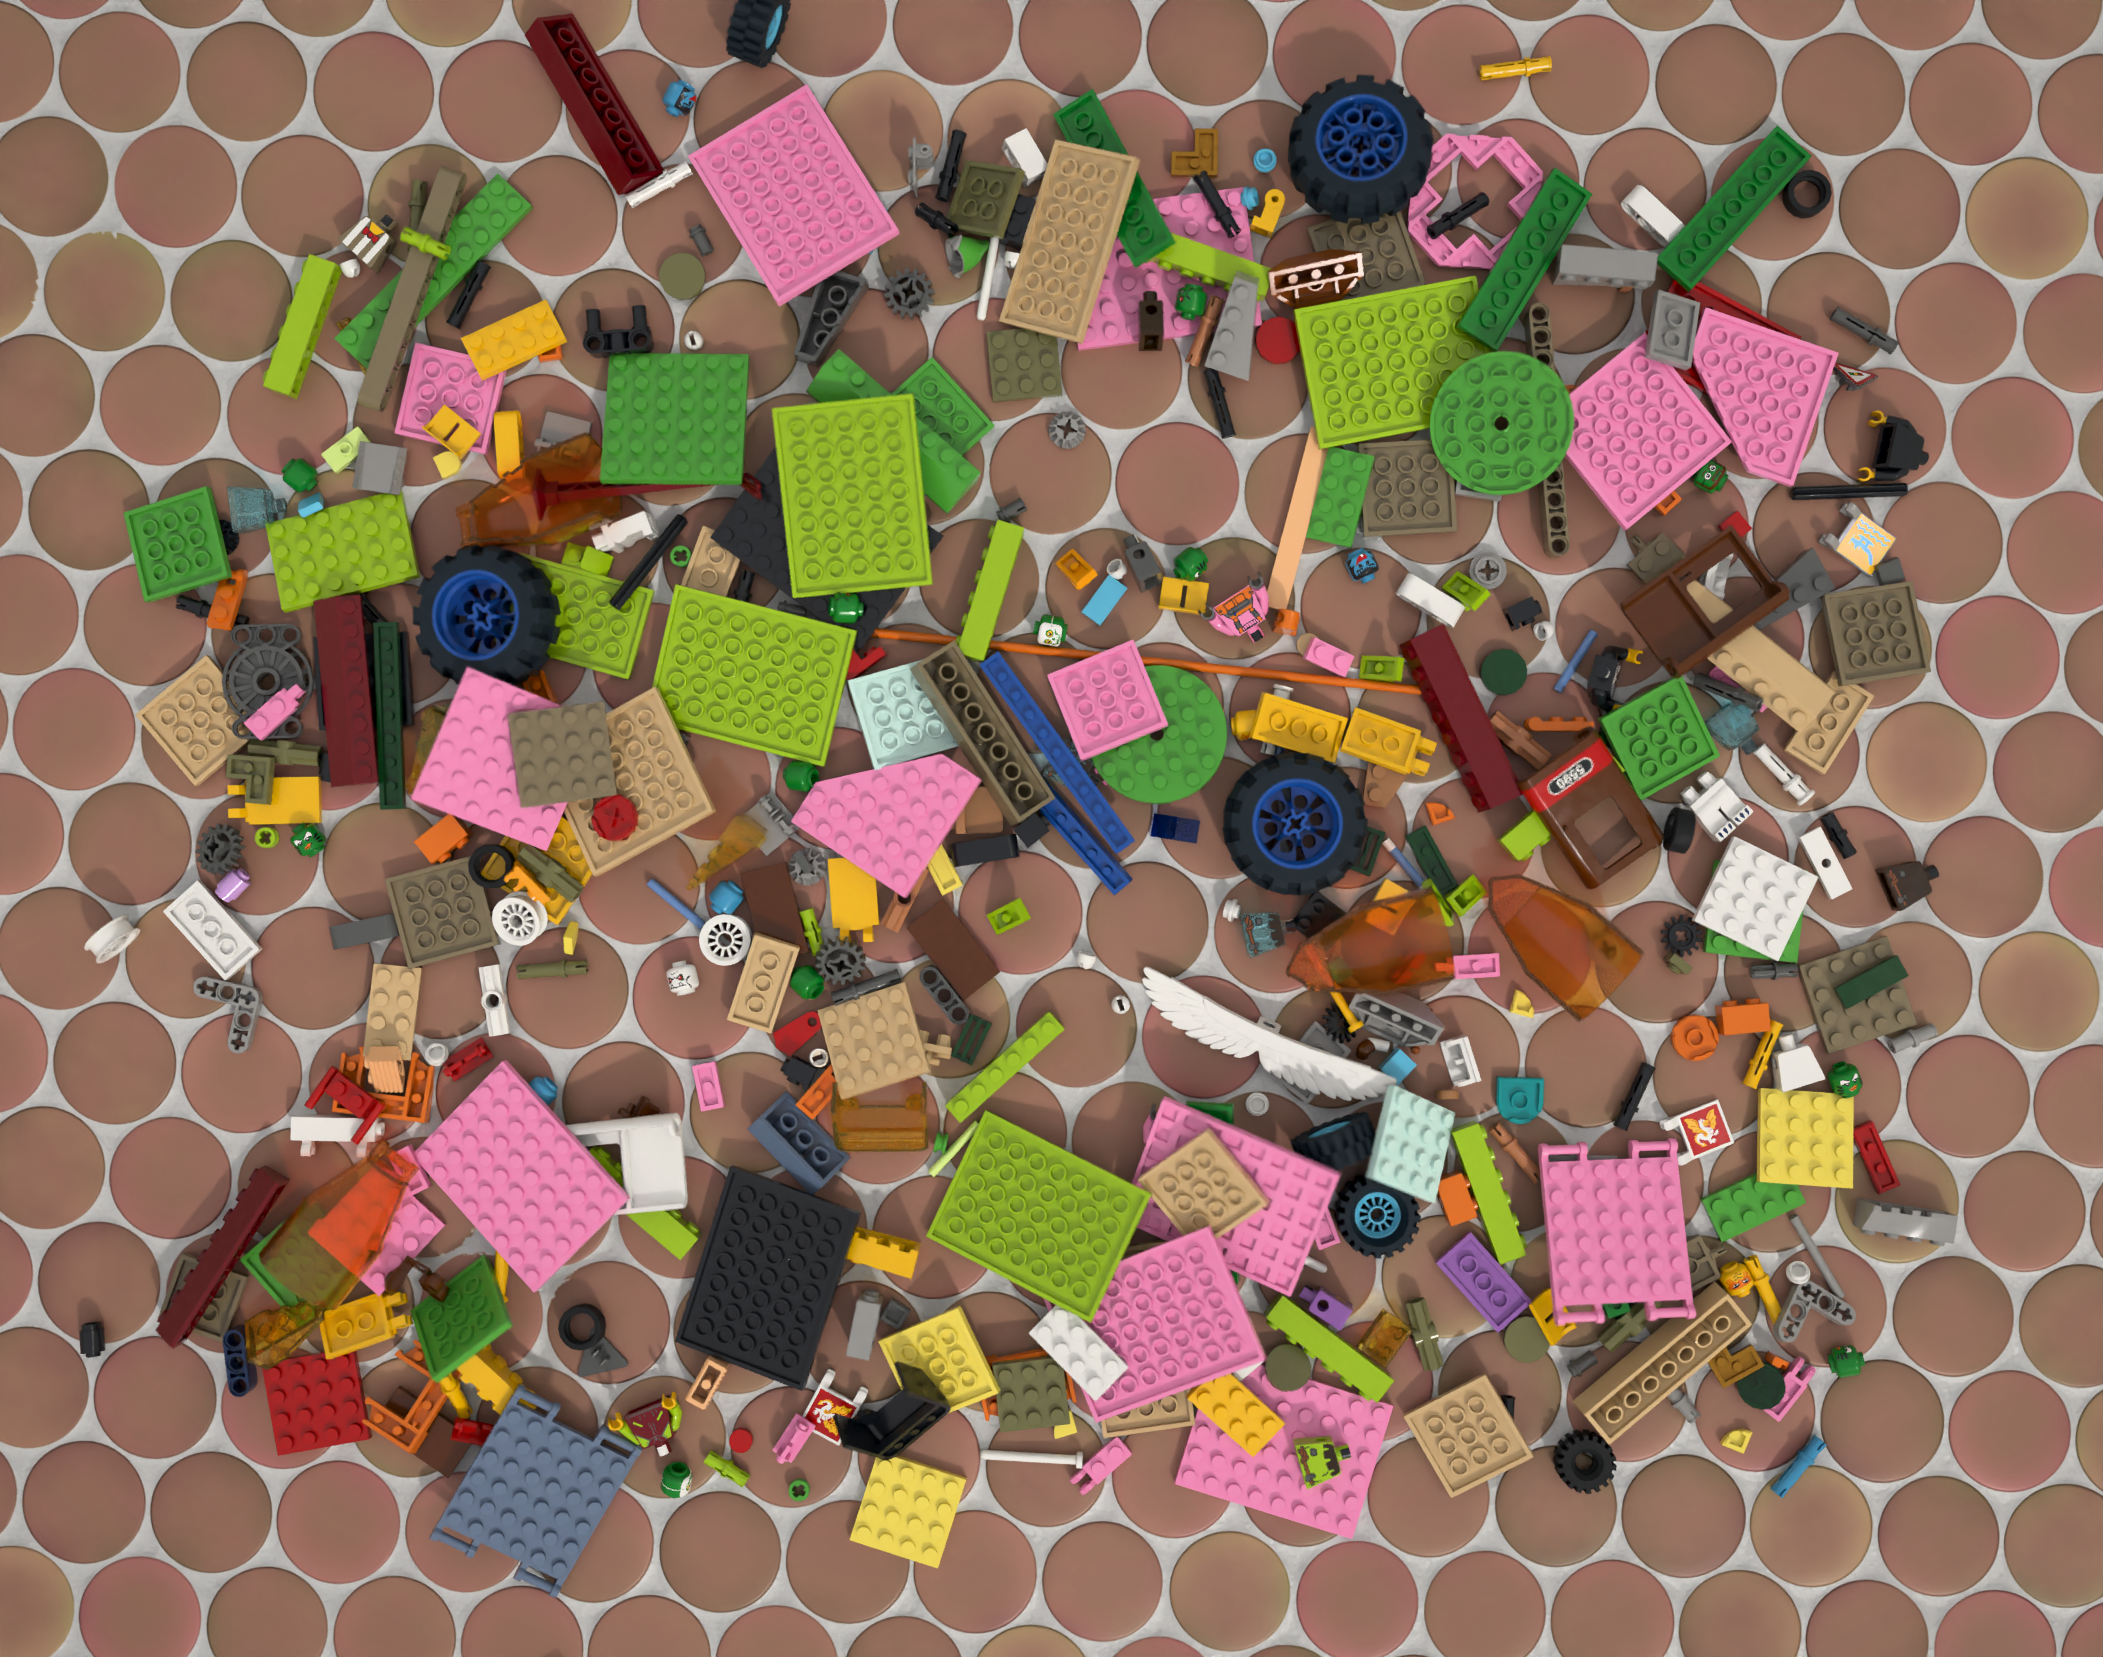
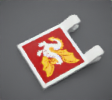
M1718 1099L1659 1121L1661 1129L1666 1131L1672 1130L1677 1126L1679 1127L1687 1151L1677 1153L1678 1165L1681 1166L1734 1143Z
M828 1369L802 1417L816 1425L812 1432L839 1446L841 1440L833 1416L839 1414L853 1418L864 1402L868 1389L861 1386L854 1400H851L829 1388L836 1372Z

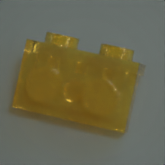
M1382 1309L1356 1347L1387 1368L1402 1345L1407 1341L1412 1333V1329L1401 1319Z

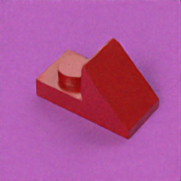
M873 646L863 654L865 656L864 659H861L853 649L846 679L858 678L885 658L887 654L881 646L877 649Z

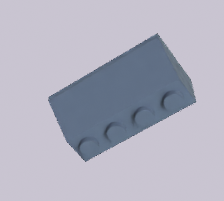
M786 1091L748 1130L808 1193L814 1195L851 1157L814 1119L812 1120L795 1105L797 1101Z

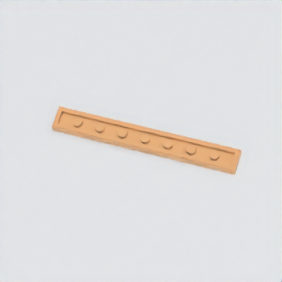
M1313 426L1309 430L1267 588L1269 608L1275 610L1287 609L1328 448L1318 449L1315 428Z

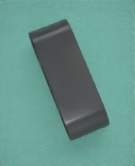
M394 913L329 927L333 950L400 936Z
M936 966L925 967L920 973L921 984L952 1023L956 1025L965 1023L970 1014L966 1003ZM928 970L934 971L937 975V979L933 983L927 982L924 978V974ZM941 989H948L951 993V999L942 1001L938 996ZM954 1008H963L965 1017L963 1019H956L953 1016Z

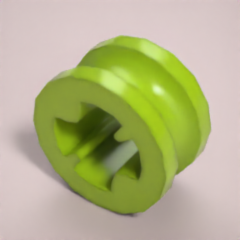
M271 827L260 828L255 834V841L262 848H272L278 844L280 839L278 831ZM264 833H271V836L269 838L271 841L270 843L263 841V839L265 838Z

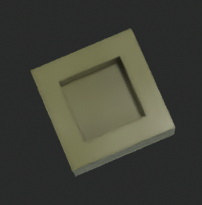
M1668 952L1663 958L1668 963L1666 967L1676 975L1679 973L1688 975L1693 969L1692 966L1675 953Z

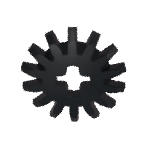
M1680 915L1678 922L1675 917H1672V925L1665 922V926L1669 928L1668 931L1661 930L1662 934H1667V937L1661 939V942L1668 941L1665 950L1672 947V953L1676 954V951H1679L1680 957H1684V951H1687L1690 956L1692 955L1690 950L1692 947L1696 950L1699 949L1695 943L1696 941L1702 942L1703 939L1697 938V934H1701L1702 930H1695L1699 924L1694 923L1691 925V917L1686 922L1684 921V915ZM1685 930L1686 941L1680 940L1678 942L1676 940L1678 938L1676 932Z
M1332 1003L1330 1005L1333 1010L1326 1008L1325 1011L1329 1015H1323L1322 1017L1327 1022V1024H1323V1028L1328 1027L1329 1031L1326 1034L1327 1036L1333 1034L1332 1040L1334 1042L1339 1037V1043L1343 1044L1344 1039L1348 1043L1351 1041L1350 1035L1355 1038L1356 1034L1355 1032H1349L1347 1028L1350 1025L1339 1007ZM1338 1017L1345 1019V1028L1337 1025L1339 1023Z

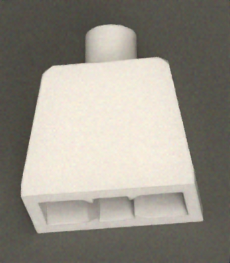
M1792 1033L1778 1037L1782 1049L1771 1052L1770 1055L1775 1089L1786 1092L1825 1079L1808 1045L1803 1043L1795 1044Z

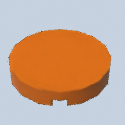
M1696 1014L1686 1015L1679 1019L1671 1032V1043L1676 1053L1684 1059L1692 1061L1705 1060L1711 1056L1719 1041L1718 1030L1714 1023L1708 1018Z

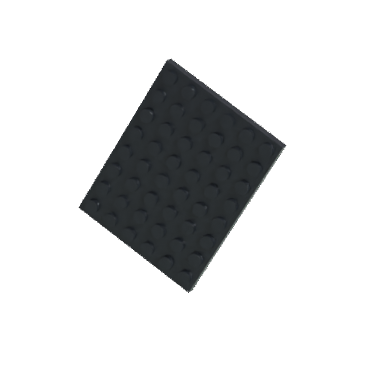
M775 446L754 475V478L761 483V489H759L761 500L753 497L744 489L710 538L823 622L858 630L854 645L862 649L907 587L851 592L858 596L859 602H863V614L858 616L853 624L834 622L832 616L828 615L829 598L833 597L834 594L793 598L777 449ZM927 524L931 555L944 536Z
M730 1166L675 1342L803 1391L811 1372L861 1212L738 1166Z

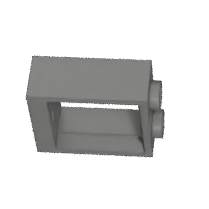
M866 1289V1291H861L858 1297L846 1356L868 1361L870 1359L884 1295H880L877 1290Z

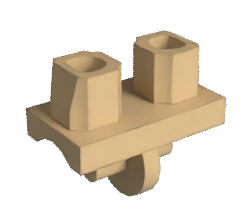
M920 1030L929 1066L930 1064L939 1065V1058L950 1060L952 1052L950 1036L938 1034L937 1043L934 1045L927 1043L929 1032Z

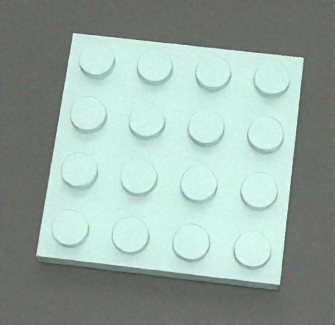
M922 660L847 681L874 770L959 747L910 671V668Z
M1388 1085L1366 1177L1426 1202L1435 1203L1455 1112L1395 1085Z

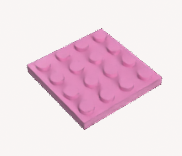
M415 343L394 433L442 445L426 432L422 426L428 424L445 404L481 433V436L469 451L487 455L494 428V412L498 411L507 370L482 381L468 354ZM457 423V425L453 428V430H452V431L449 433V435L445 438V441H446V442L449 440V438L453 435V433H454V432L457 430V428L460 426L459 423Z
M1134 640L1047 675L1081 761L1168 726Z
M375 1163L309 1234L380 1296L385 1291L384 1281L387 1274L398 1268L407 1255L415 1259L446 1224L414 1195L408 1197L403 1185L381 1165Z

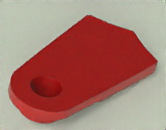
M807 1012L775 1031L773 1036L776 1048L788 1056L793 1055L821 1029L822 1026L818 1012ZM811 1017L817 1021L815 1026L809 1023Z

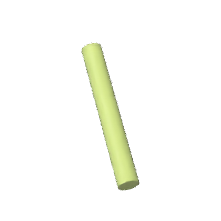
M975 1120L928 1170L933 1177L972 1138L979 1125L978 1121Z

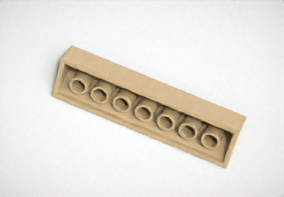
M1696 579L1687 585V591L1712 623H1716L1734 610ZM1754 625L1707 658L1749 693L1762 697L1764 705L1799 733L1818 716L1836 692Z
M1713 1282L1693 1299V1305L1696 1309V1317L1694 1319H1686L1685 1317L1670 1318L1572 1401L1609 1445L1752 1325L1730 1295L1716 1282Z

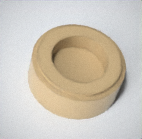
M1306 633L1299 637L1296 643L1299 654L1304 656L1311 637L1318 639L1316 635Z

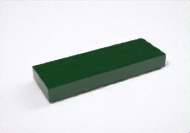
M1426 825L1404 836L1426 878H1431L1441 895L1458 887Z
M1893 955L1833 989L1844 1009H1848L1909 975L1898 955Z

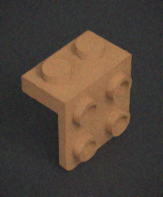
M977 787L952 826V830L956 829V834L1000 833L1003 831V813L986 787Z

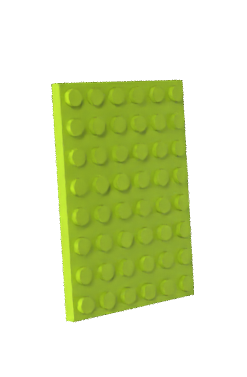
M1476 275L1293 310L1319 450L1430 429L1432 406L1438 391L1446 379L1467 361L1490 353L1487 347L1456 327L1479 290Z
M914 394L772 408L793 598L831 595L837 592L851 593L933 585Z
M675 584L652 688H659L677 729L824 767L858 630Z
M985 1110L926 1237L1091 1323L1152 1193Z

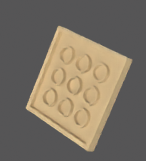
M209 655L204 656L135 714L194 786H199L227 762L228 754L236 755L251 741L240 739L232 732V724L240 716L228 705L223 694V671ZM229 678L227 679L228 689H230V688H229ZM231 695L230 698H231L233 704L235 705V707L237 708V707H238V704L234 701V699H233V697H232V695ZM244 722L238 726V732L241 735H247L250 732V729Z
M903 982L860 996V999H852L838 1006L832 1005L817 1010L842 1100L931 1072L907 983Z
M1210 1128L1201 1132L1137 1179L1146 1191L1152 1193V1199L1182 1235L1210 1225L1216 1239H1218L1269 1203V1199Z
M1486 1372L1404 1413L1403 1416L1451 1498L1534 1457L1532 1450Z

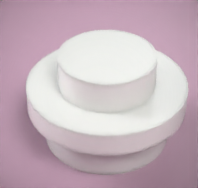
M1233 899V901L1227 900L1224 907L1223 917L1227 918L1230 922L1234 918L1238 919L1240 915L1241 905H1238L1237 899Z
M431 1044L425 1051V1059L432 1066H440L449 1058V1051L443 1044Z
M1252 1093L1246 1099V1109L1254 1116L1263 1115L1269 1108V1101L1262 1093Z
M1794 1261L1786 1268V1276L1793 1283L1803 1284L1810 1278V1269L1802 1261Z

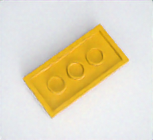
M546 299L461 338L482 381L567 342Z
M1262 692L1249 738L1299 753L1320 756L1326 761L1335 763L1348 718Z
M1232 1373L1194 1386L1186 1394L1188 1400L1252 1457L1285 1425L1282 1418Z

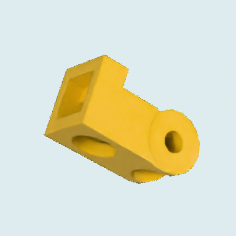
M1272 189L1267 192L1263 201L1264 210L1261 218L1254 215L1250 231L1271 239L1285 202V196L1282 191Z

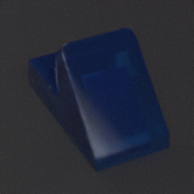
M1154 813L1150 836L1197 844L1200 821Z

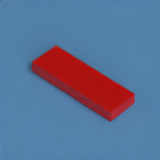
M1869 1120L1853 1127L1854 1143L1876 1193L1882 1194L1900 1186L1901 1184L1873 1121Z

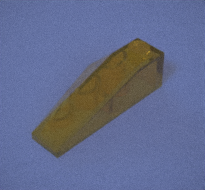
M748 814L737 815L719 838L722 844H718L708 854L710 861L708 864L703 863L686 886V889L690 891L697 888L755 848H761L767 840L765 835L768 830Z
M317 1298L303 1301L291 1307L281 1306L278 1310L274 1311L270 1309L263 1310L246 1320L247 1362L268 1370L286 1360L325 1320L323 1299Z

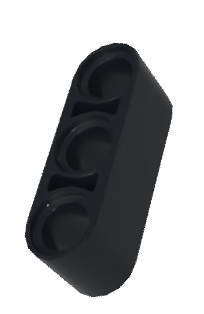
M1016 834L950 844L953 867L1020 857Z

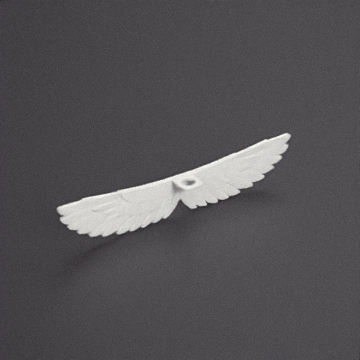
M1147 966L1143 970L1148 977H1143L1142 979L1143 984L1148 988L1146 994L1154 1000L1152 1005L1162 1010L1160 1015L1167 1020L1173 1021L1172 1026L1188 1030L1185 1032L1187 1036L1198 1039V1042L1202 1044H1211L1210 1048L1223 1049V1053L1234 1054L1236 1058L1246 1057L1258 1051L1263 1068L1268 1073L1272 1071L1279 1079L1283 1076L1291 1085L1295 1082L1299 1088L1303 1090L1307 1088L1317 1095H1320L1321 1091L1333 1099H1336L1338 1096L1343 1100L1351 1101L1352 1097L1360 1100H1365L1366 1096L1378 1097V1093H1386L1388 1085L1396 1084V1078L1372 1069L1371 1066L1345 1059L1279 1034L1281 1025L1270 1019L1260 1017L1257 1023L1252 1022L1212 999L1203 996L1173 977L1170 978ZM1264 1022L1273 1025L1275 1028L1266 1026Z

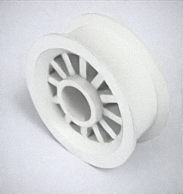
M517 891L508 894L497 903L492 913V922L496 932L503 940L513 945L522 946L531 943L544 932L548 923V915L545 906L539 900L535 902L529 897L527 892Z
M722 914L711 918L704 924L699 936V944L704 956L712 963L722 966L733 965L743 960L748 955L753 941L752 931L747 922L733 914ZM733 924L735 925V928L731 931V926ZM739 929L741 933L735 935V932ZM712 930L717 934V936L711 934ZM724 933L729 934L732 938L729 946L721 943V936ZM738 937H743V941L737 940ZM710 938L715 939V942L710 943ZM717 944V947L713 950L711 946ZM735 944H739V945H742V946H741V948L739 949ZM720 949H722L721 955L717 954ZM726 949L729 957H725ZM732 949L737 952L735 955H733Z
M127 915L120 916L103 926L85 944L84 949L93 952L97 957V963H103L113 958L139 935L140 929H134L131 926Z

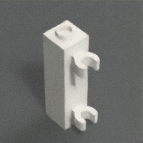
M298 1114L291 1117L290 1140L302 1141L301 1156L315 1155V1141L352 1142L351 1138L364 1119H360L356 1115ZM377 1117L358 1144L357 1157L366 1158L371 1156L370 1142L382 1139L385 1132V1123L382 1122V1118Z

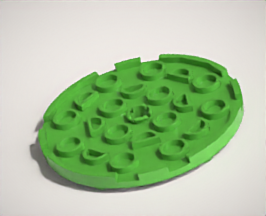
M1510 351L1483 354L1457 368L1438 391L1430 416L1432 445L1436 456L1445 470L1466 487L1492 495L1522 492L1546 479L1554 472L1564 458L1570 446L1574 429L1572 402L1565 385L1558 375L1538 359ZM1503 416L1507 418L1509 424L1505 430L1496 429L1494 423L1498 417Z
M1152 665L1145 666V669L1168 723L1167 727L1162 728L1164 732L1163 738L1158 741L1153 740L1150 733L1091 757L1100 776L1119 794L1137 802L1167 804L1193 795L1203 788L1215 775L1225 754L1227 725L1219 700L1202 680L1179 668Z

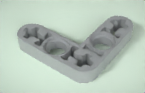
M211 976L198 978L193 984V990L197 996L236 1006L228 1037V1048L234 1053L248 1051L253 1043L263 1001L262 991L253 986ZM207 982L208 986L217 987L216 991H205L201 984ZM225 986L233 988L234 994L230 999L225 998L223 995ZM252 992V996L255 997V1001H251L249 1003L248 998H239L240 994L246 995L251 994ZM242 1014H248L251 1018V1023L247 1027L240 1023ZM237 1030L248 1031V1033L242 1034V1032H237ZM241 1038L245 1045L239 1047V1044L235 1043L236 1039Z
M1810 1280L1803 1284L1794 1283L1775 1322L1773 1335L1780 1342H1793L1797 1338L1810 1308L1838 1325L1852 1324L1855 1321L1856 1313L1851 1305ZM1806 1286L1805 1290L1814 1295H1803L1804 1291L1801 1290V1287ZM1822 1296H1825L1828 1300V1307L1826 1309L1821 1308L1819 1304ZM1794 1304L1798 1306L1800 1311L1796 1318L1790 1313L1791 1306ZM1834 1309L1844 1311L1846 1319H1842L1843 1316L1839 1312H1833ZM1782 1328H1786V1331L1789 1333L1788 1336H1784L1785 1333L1782 1331Z

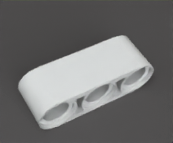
M1637 185L1621 202L1622 209L1665 248L1685 227L1669 209L1641 185Z
M1410 573L1406 575L1396 592L1398 597L1450 628H1454L1465 610L1461 603Z

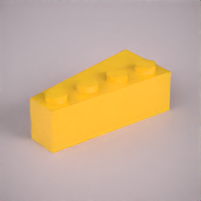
M857 1226L847 1259L856 1264H865L912 1279L921 1243Z
M490 1343L457 1368L462 1374L460 1379L465 1384L471 1383L475 1385L477 1395L483 1400H491L493 1402L492 1408L499 1415L502 1413L518 1384L523 1385L521 1377L517 1373L510 1371L505 1359L500 1355H496L491 1350ZM522 1398L518 1400V1402L534 1410L538 1407Z

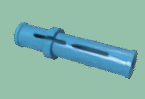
M1814 1435L1803 1450L1797 1452L1798 1456L1770 1489L1783 1499L1803 1472L1810 1465L1813 1466L1815 1458L1827 1444Z

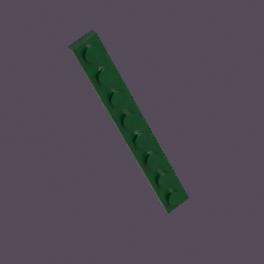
M399 622L373 623L380 810L406 809Z

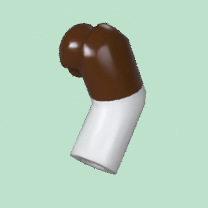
M1372 1037L1366 1038L1357 1046L1356 1056L1360 1060H1366L1368 1055L1375 1050L1388 1052L1390 1041Z

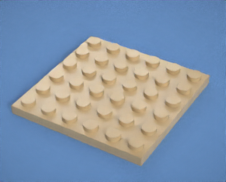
M657 687L651 688L606 714L617 795L629 798L636 806L638 824L635 831L628 838L621 841H609L596 833L591 820L595 804L602 797L568 802L564 810L593 876L596 877L716 812L662 694Z

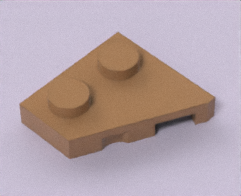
M1367 761L1362 794L1365 805L1385 808L1409 774L1406 773L1404 775Z

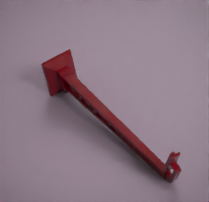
M536 468L532 494L538 520L542 521L547 506L559 505V502L711 485L602 484L601 481L559 484V481L547 482L541 470ZM743 473V483L740 486L753 497L761 500L759 490L761 489V483L751 474Z

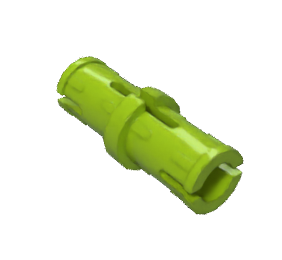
M409 227L403 229L406 233H401V241L419 248L420 252H428L442 258V260H447L448 256L445 254L450 255L451 252L449 245L434 240L429 234L423 235Z
M814 908L800 911L799 914L806 931L804 935L808 938L812 956H816V951H820V945L824 944L821 936L823 931L818 926Z
M713 1450L710 1451L703 1462L719 1472L721 1477H727L742 1488L751 1475L734 1465V1461L726 1460Z

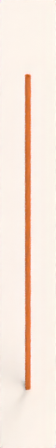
M877 628L871 636L947 645L952 641L956 642L957 639L956 636ZM991 640L989 647L991 650L1087 659L1101 653L1098 651ZM1140 656L1144 666L1163 665L1190 671L1421 695L1419 686L1411 684Z

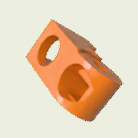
M1279 609L1276 612L1272 632L1295 637L1300 613Z

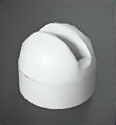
M1005 251L1004 263L1009 269H1015L1020 253Z
M357 258L339 264L344 275L349 278L356 277L360 273L361 269Z
M690 331L684 337L685 345L692 351L701 349L704 344L703 337L697 331ZM691 335H694L696 345L692 346Z
M1114 559L1108 564L1107 573L1117 580L1122 579V576L1127 574V567L1121 559Z
M1541 621L1535 624L1534 634L1538 640L1544 641L1553 636L1555 629L1552 627L1551 622Z
M1079 951L1077 956L1078 966L1090 969L1093 967L1097 955L1088 951Z
M1118 995L1113 998L1111 1007L1115 1013L1124 1014L1129 1010L1130 1002L1127 997ZM1117 1000H1122L1125 1010L1120 1011Z
M814 1049L809 1054V1062L814 1067H823L828 1062V1054L823 1049ZM822 1054L823 1058L813 1061L812 1057Z

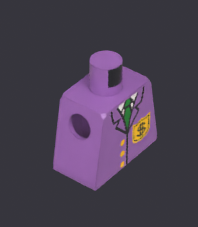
M1305 1285L1299 1297L1310 1303L1309 1311L1340 1331L1353 1311L1352 1304L1323 1287L1316 1291L1310 1286ZM1320 1300H1325L1328 1302L1329 1305L1326 1307H1322L1319 1305L1318 1302Z

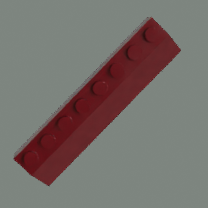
M573 13L536 18L525 33V37L618 195L628 194L663 174L662 171L664 169Z
M350 595L315 600L314 611L331 787L378 784L379 768L363 598L361 595Z
M1439 625L1400 644L1402 656L1409 665L1412 677L1419 686L1422 698L1428 705L1432 719L1438 726L1442 740L1447 745L1452 761L1457 766L1461 775L1462 783L1467 787L1472 804L1476 807L1478 813L1523 795L1516 785L1518 779L1445 625Z
M267 1165L260 1167V1169L256 1168L249 1177L250 1185L247 1189L243 1188L236 1197L237 1205L234 1209L230 1208L223 1218L225 1223L221 1229L217 1228L210 1238L212 1243L208 1250L203 1249L196 1260L199 1264L195 1270L191 1269L183 1280L186 1284L182 1290L178 1289L170 1300L173 1304L169 1310L165 1309L157 1320L160 1324L156 1331L169 1347L174 1349L187 1341L290 1181L289 1178Z

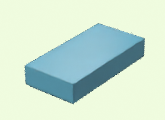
M1108 575L1081 613L1101 626L1123 596L1127 587Z

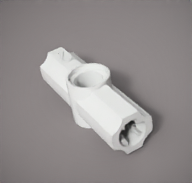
M500 964L479 967L483 994L481 1003L486 1013L489 1037L509 1034L511 1032L506 1006L508 997L504 992ZM492 994L497 995L499 998L497 1006L492 1005L490 1002Z

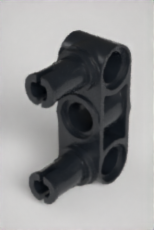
M632 306L634 327L627 330L614 329L603 331L601 330L600 310H586L587 331H585L583 339L585 350L594 358H608L614 353H627L629 355L631 353H650L654 348V341L650 327L647 326L646 306ZM640 337H646V344L641 347L637 346V340ZM594 341H600V347L597 350H591V344Z

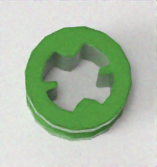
M676 546L670 554L671 561L681 568L688 566L692 556V552L685 546ZM684 551H686V561L684 562L680 560L679 562H677L676 559H678V557L676 556V554L678 552L683 553Z
M937 1131L933 1152L940 1150L942 1154H945L949 1133L942 1135Z
M802 1478L795 1479L790 1484L789 1496L794 1501H803L808 1497L810 1492L809 1483ZM800 1484L803 1485V1491H806V1493L796 1495L794 1493L796 1489H793V1487H799Z

